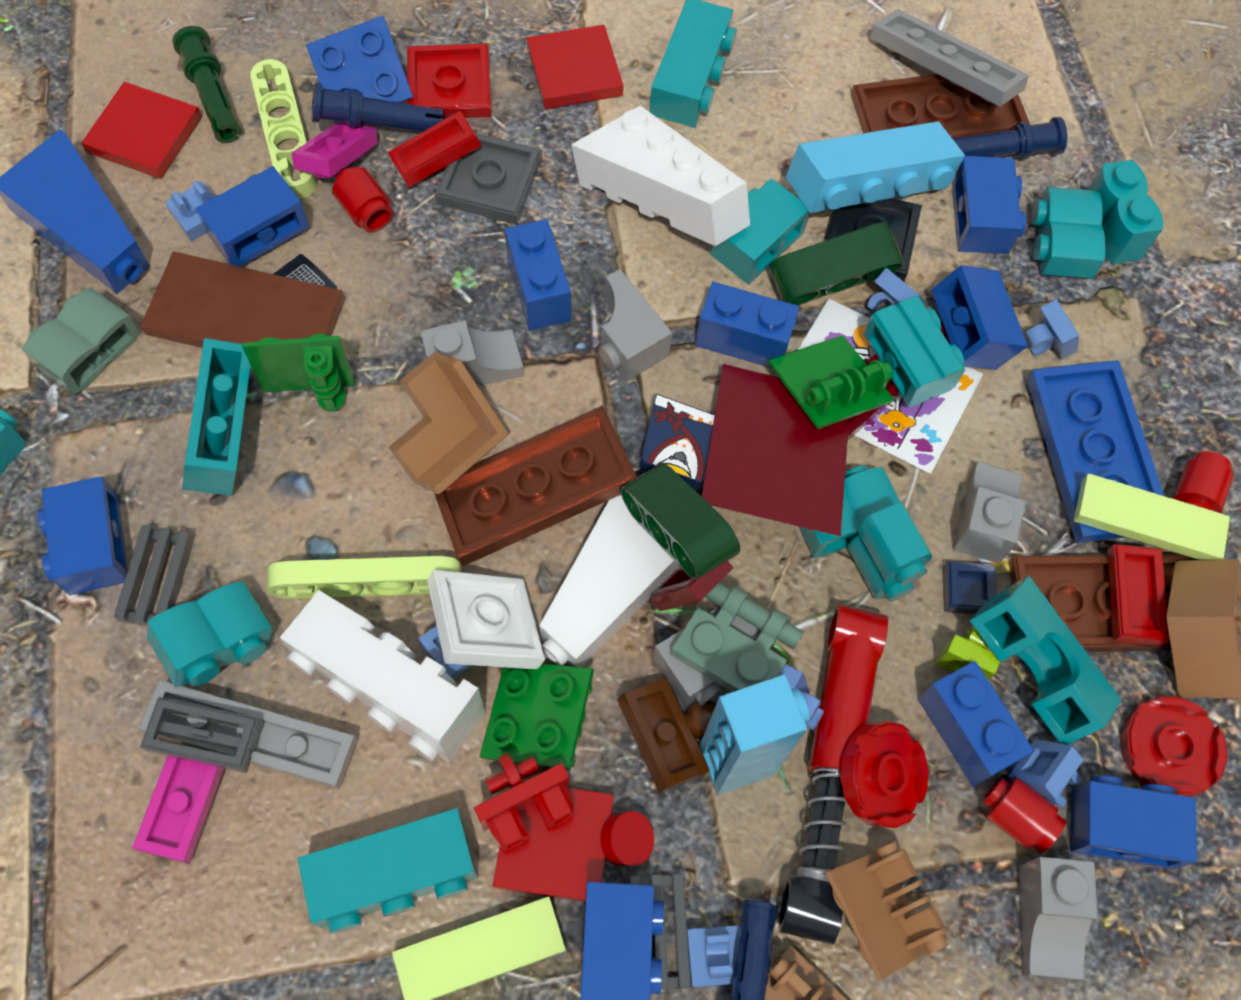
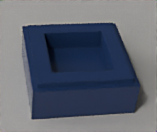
M947 561L943 566L944 612L976 614L990 597L997 594L995 565Z

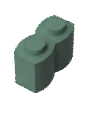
M90 287L67 299L57 318L35 328L28 336L22 350L37 369L74 395L88 387L101 374L107 363L112 362L123 354L134 343L140 332L129 314Z

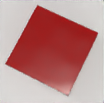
M605 24L527 37V49L544 109L623 96L624 85Z
M488 43L407 46V80L414 99L409 100L408 104L442 108L443 116L440 119H446L461 111L465 118L492 117Z
M123 82L81 144L88 154L161 179L202 115L197 106Z
M568 788L574 816L550 828L538 804L519 813L530 838L507 851H504L499 845L492 885L493 889L586 903L587 882L602 883L605 855L601 847L600 836L605 821L611 816L614 795Z

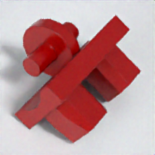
M508 752L498 757L503 772L485 780L491 795L511 786V789L473 807L483 830L489 829L494 839L504 851L530 838L519 813L538 804L549 828L574 816V809L568 788H570L569 776L562 763L522 782L523 779L539 771L537 763L531 757L514 765Z

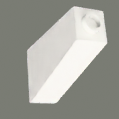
M621 495L608 501L539 625L543 652L556 665L563 666L566 663L571 667H583L649 600L651 594L680 567L632 517Z

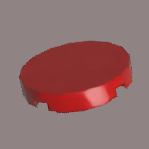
M1160 696L1137 706L1125 719L1120 734L1122 757L1128 769L1142 785H1166L1175 788V795L1191 797L1207 791L1223 776L1228 759L1225 737L1219 726L1215 727L1212 721L1206 717L1210 714L1200 705L1182 697Z
M874 721L861 726L849 738L842 755L840 779L844 798L853 814L867 825L898 828L909 823L916 815L912 812L917 803H923L927 794L929 770L925 751L919 740H912L911 736L907 733L910 730L903 724L889 721Z

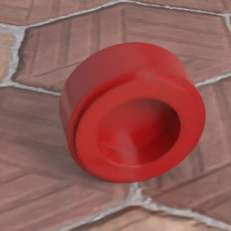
M636 811L618 812L611 815L605 821L601 830L600 841L603 853L616 866L626 867L643 864L650 857L654 847V832L649 820Z

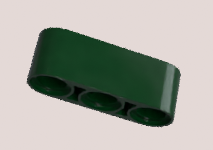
M881 222L780 256L769 264V268L781 301L801 305L875 280L885 268L889 269L892 273L896 272L904 266V261L890 224L888 222Z
M661 463L620 486L622 499L632 517L692 579L697 580L741 552L739 541L729 523L666 463Z

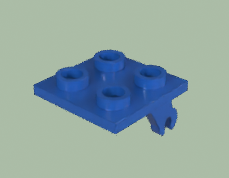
M384 16L306 44L317 77L323 88L350 92L353 88L362 92L363 97L399 103L414 99Z

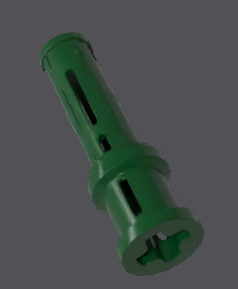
M186 26L179 29L174 34L172 43L174 50L183 58L184 75L197 88L215 139L221 143L233 142L238 139L237 135L242 134V130L219 77L221 64L219 59L211 53L209 34L199 26Z

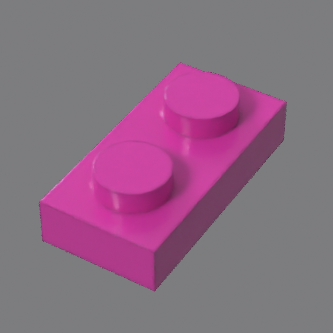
M337 122L292 152L294 169L313 173L318 178L334 177L340 170L354 160L361 158L365 152L378 144L376 128L360 125V127L353 129L348 128L347 123Z
M167 756L132 849L190 864L224 768Z

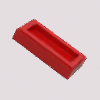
M461 111L390 150L388 154L409 188L479 148L481 143Z
M1113 544L1107 550L1113 642L1154 646L1165 645L1170 640L1166 618L1167 604L1162 549Z

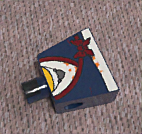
M657 394L653 403L639 476L661 463H666L702 497L715 415Z

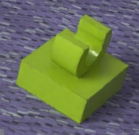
M973 626L971 631L968 630L964 638L955 634L940 651L935 666L953 673L976 661L989 680L995 675L1000 661L993 652L987 650L988 645Z

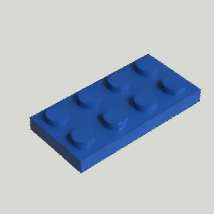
M1119 360L1032 370L1026 379L1076 543L1124 538L1123 536L1074 521L1081 481L1088 473L1164 496Z

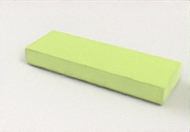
M1089 473L1081 481L1074 516L1075 522L1198 560L1224 559L1230 520L1228 515Z
M546 897L393 951L392 955L404 1000H434L564 953L566 949L550 897Z

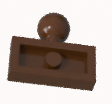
M667 678L626 691L617 699L659 794L702 778L710 771L695 738L702 740L717 703L707 701L705 705L701 706L696 701L690 705L684 716Z

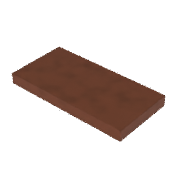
M939 74L853 85L851 91V98L863 133L939 121L951 138L1008 131L1011 130L1012 126L1023 121L1030 125L1019 95H1016L1000 107L986 102L981 96L962 86L952 84L948 79Z
M173 251L140 328L146 335L203 348L204 338L242 344L244 342H258L263 338L269 337L286 340L307 338L314 334L331 336L345 298L342 290Z
M601 406L474 464L442 493H434L457 559L462 566H465L621 495L620 486L637 476L604 407Z
M1162 554L1167 609L1175 563L1177 561L1198 559L1182 554ZM1108 555L1013 556L1008 561L1011 585L1030 576L1086 652L1172 651L1170 641L1163 646L1113 642Z

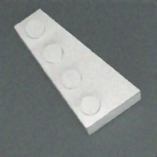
M642 106L625 112L621 117L571 144L579 184L588 190L598 187L606 192L608 199L617 203H621L624 199L638 205L640 213L651 218L663 216L670 220L671 227L713 246L719 245L750 226L747 183Z
M318 590L280 637L290 652L286 659L308 676H311L316 670L330 681L326 685L327 689L344 702L351 704L356 698L370 708L366 715L387 732L391 733L397 727L412 737L407 744L427 760L433 762L438 755L450 764L486 714L479 688L465 679L456 687L457 683L445 672L444 666L429 657H426L421 665L415 662V654L403 641L388 632H383L377 638L372 634L375 630L374 626L367 619Z

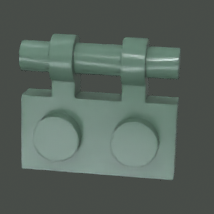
M719 582L705 596L722 607L716 618L698 607L674 644L670 655L731 692L778 677L787 660L771 651L772 645L777 639L790 648L795 649L804 631L788 623L789 617L775 609L771 613L747 599L749 593L737 586L730 589ZM736 616L762 630L756 641L731 627Z

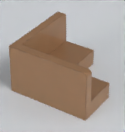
M433 352L399 380L424 418L388 448L412 481L435 494L442 493L508 435L505 427L459 359Z
M1239 559L1177 561L1174 567L1166 618L1178 694L1181 697L1241 699V570Z

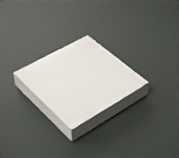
M443 570L432 571L427 583L445 664L538 669L541 666L545 656L524 579Z

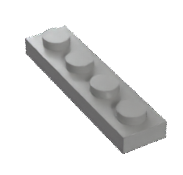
M899 9L877 21L872 26L870 39L885 46L889 51L899 53L916 62L920 67L941 75L952 84L962 86L981 96L986 102L1001 107L1026 88L1028 74Z
M159 680L138 728L145 733L158 697L257 717L263 721L261 731L256 734L255 741L257 744L254 753L250 752L248 758L250 764L335 789H340L357 743L356 737L348 733L187 687H175L173 683ZM167 712L163 720L241 737L244 730ZM164 733L158 734L159 738L231 756H235L237 749Z

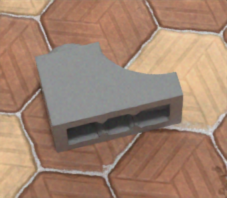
M621 269L606 276L605 302L611 311L612 317L608 323L601 326L599 354L608 369L611 371L616 369L625 382L670 355L672 332Z
M466 320L420 331L426 358L433 352L459 359L478 387L524 376L522 360L512 329L480 331L467 326Z
M977 461L972 468L953 550L997 564L1005 558L1017 544L1026 504L1025 500L1020 499L1023 475Z
M1038 857L1019 865L1023 976L1073 981L1084 980V957L1087 936L1093 920L1098 919L1095 863Z

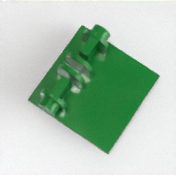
M314 334L307 338L286 340L269 337L263 338L258 342L242 343L245 355L264 393L312 389L317 396L319 407L324 411L335 412L345 403V387L356 386L340 336Z
M844 335L768 361L769 365L817 429L894 401V398L885 388L888 380L893 376L889 363L874 360L869 362L867 366Z
M541 664L538 669L503 667L479 758L499 761L498 757L508 752L513 763L519 764L533 757L537 766L548 767L547 770L562 763L568 773V770L575 766L573 758L578 738L582 736L583 732L580 728L586 719L584 711L588 694H591L593 689L591 682L594 669Z

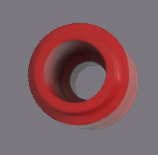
M350 167L342 170L337 175L332 187V194L357 227L363 228L366 232H375L389 223L393 216L391 201L366 168Z
M1202 451L1196 453L1192 459L1186 462L1173 499L1222 514L1234 479V473L1231 470L1232 463L1228 458L1216 452Z
M1017 776L1012 777L1008 782L1001 777L997 779L982 800L988 806L984 814L986 819L1025 849L1032 847L1040 854L1046 852L1054 844L1066 825V820L1057 814L1058 807Z

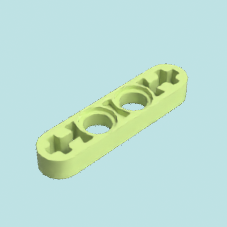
M274 59L263 60L253 66L250 78L272 166L275 167L299 199H303L315 191L317 178L313 173L299 170L300 180L292 181L289 166H293L292 152L307 143L288 70L282 62ZM275 78L278 91L270 92L267 80ZM287 107L290 109L289 113L281 118L269 116L270 111L274 108ZM292 138L299 141L297 146L290 150H280L277 148L278 143L285 139Z
M446 556L281 561L268 566L267 593L282 599H312L318 590L331 598L429 595L427 580L432 571L461 572V563L455 558Z

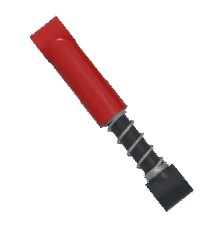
M838 604L835 609L828 636L827 651L829 656L819 707L824 711V714L815 728L809 762V771L816 775L812 778V783L816 788L814 798L808 802V807L812 811L810 822L804 825V830L808 834L806 846L799 850L800 855L803 857V864L796 869V876L793 878L789 877L787 880L779 913V932L834 945L838 937L843 911L835 902L832 886L825 873L835 868L837 849H843L841 845H838L841 825H847L846 822L842 821L846 800L840 779L841 761L849 738L861 726L869 722L877 666L887 637L888 615Z

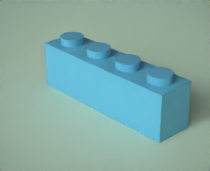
M938 121L800 143L785 178L809 213L948 188L954 180L965 154Z
M785 674L719 697L699 745L710 769L708 774L716 795L774 776L807 731L805 723L809 722L810 716L806 701L799 689L791 690Z

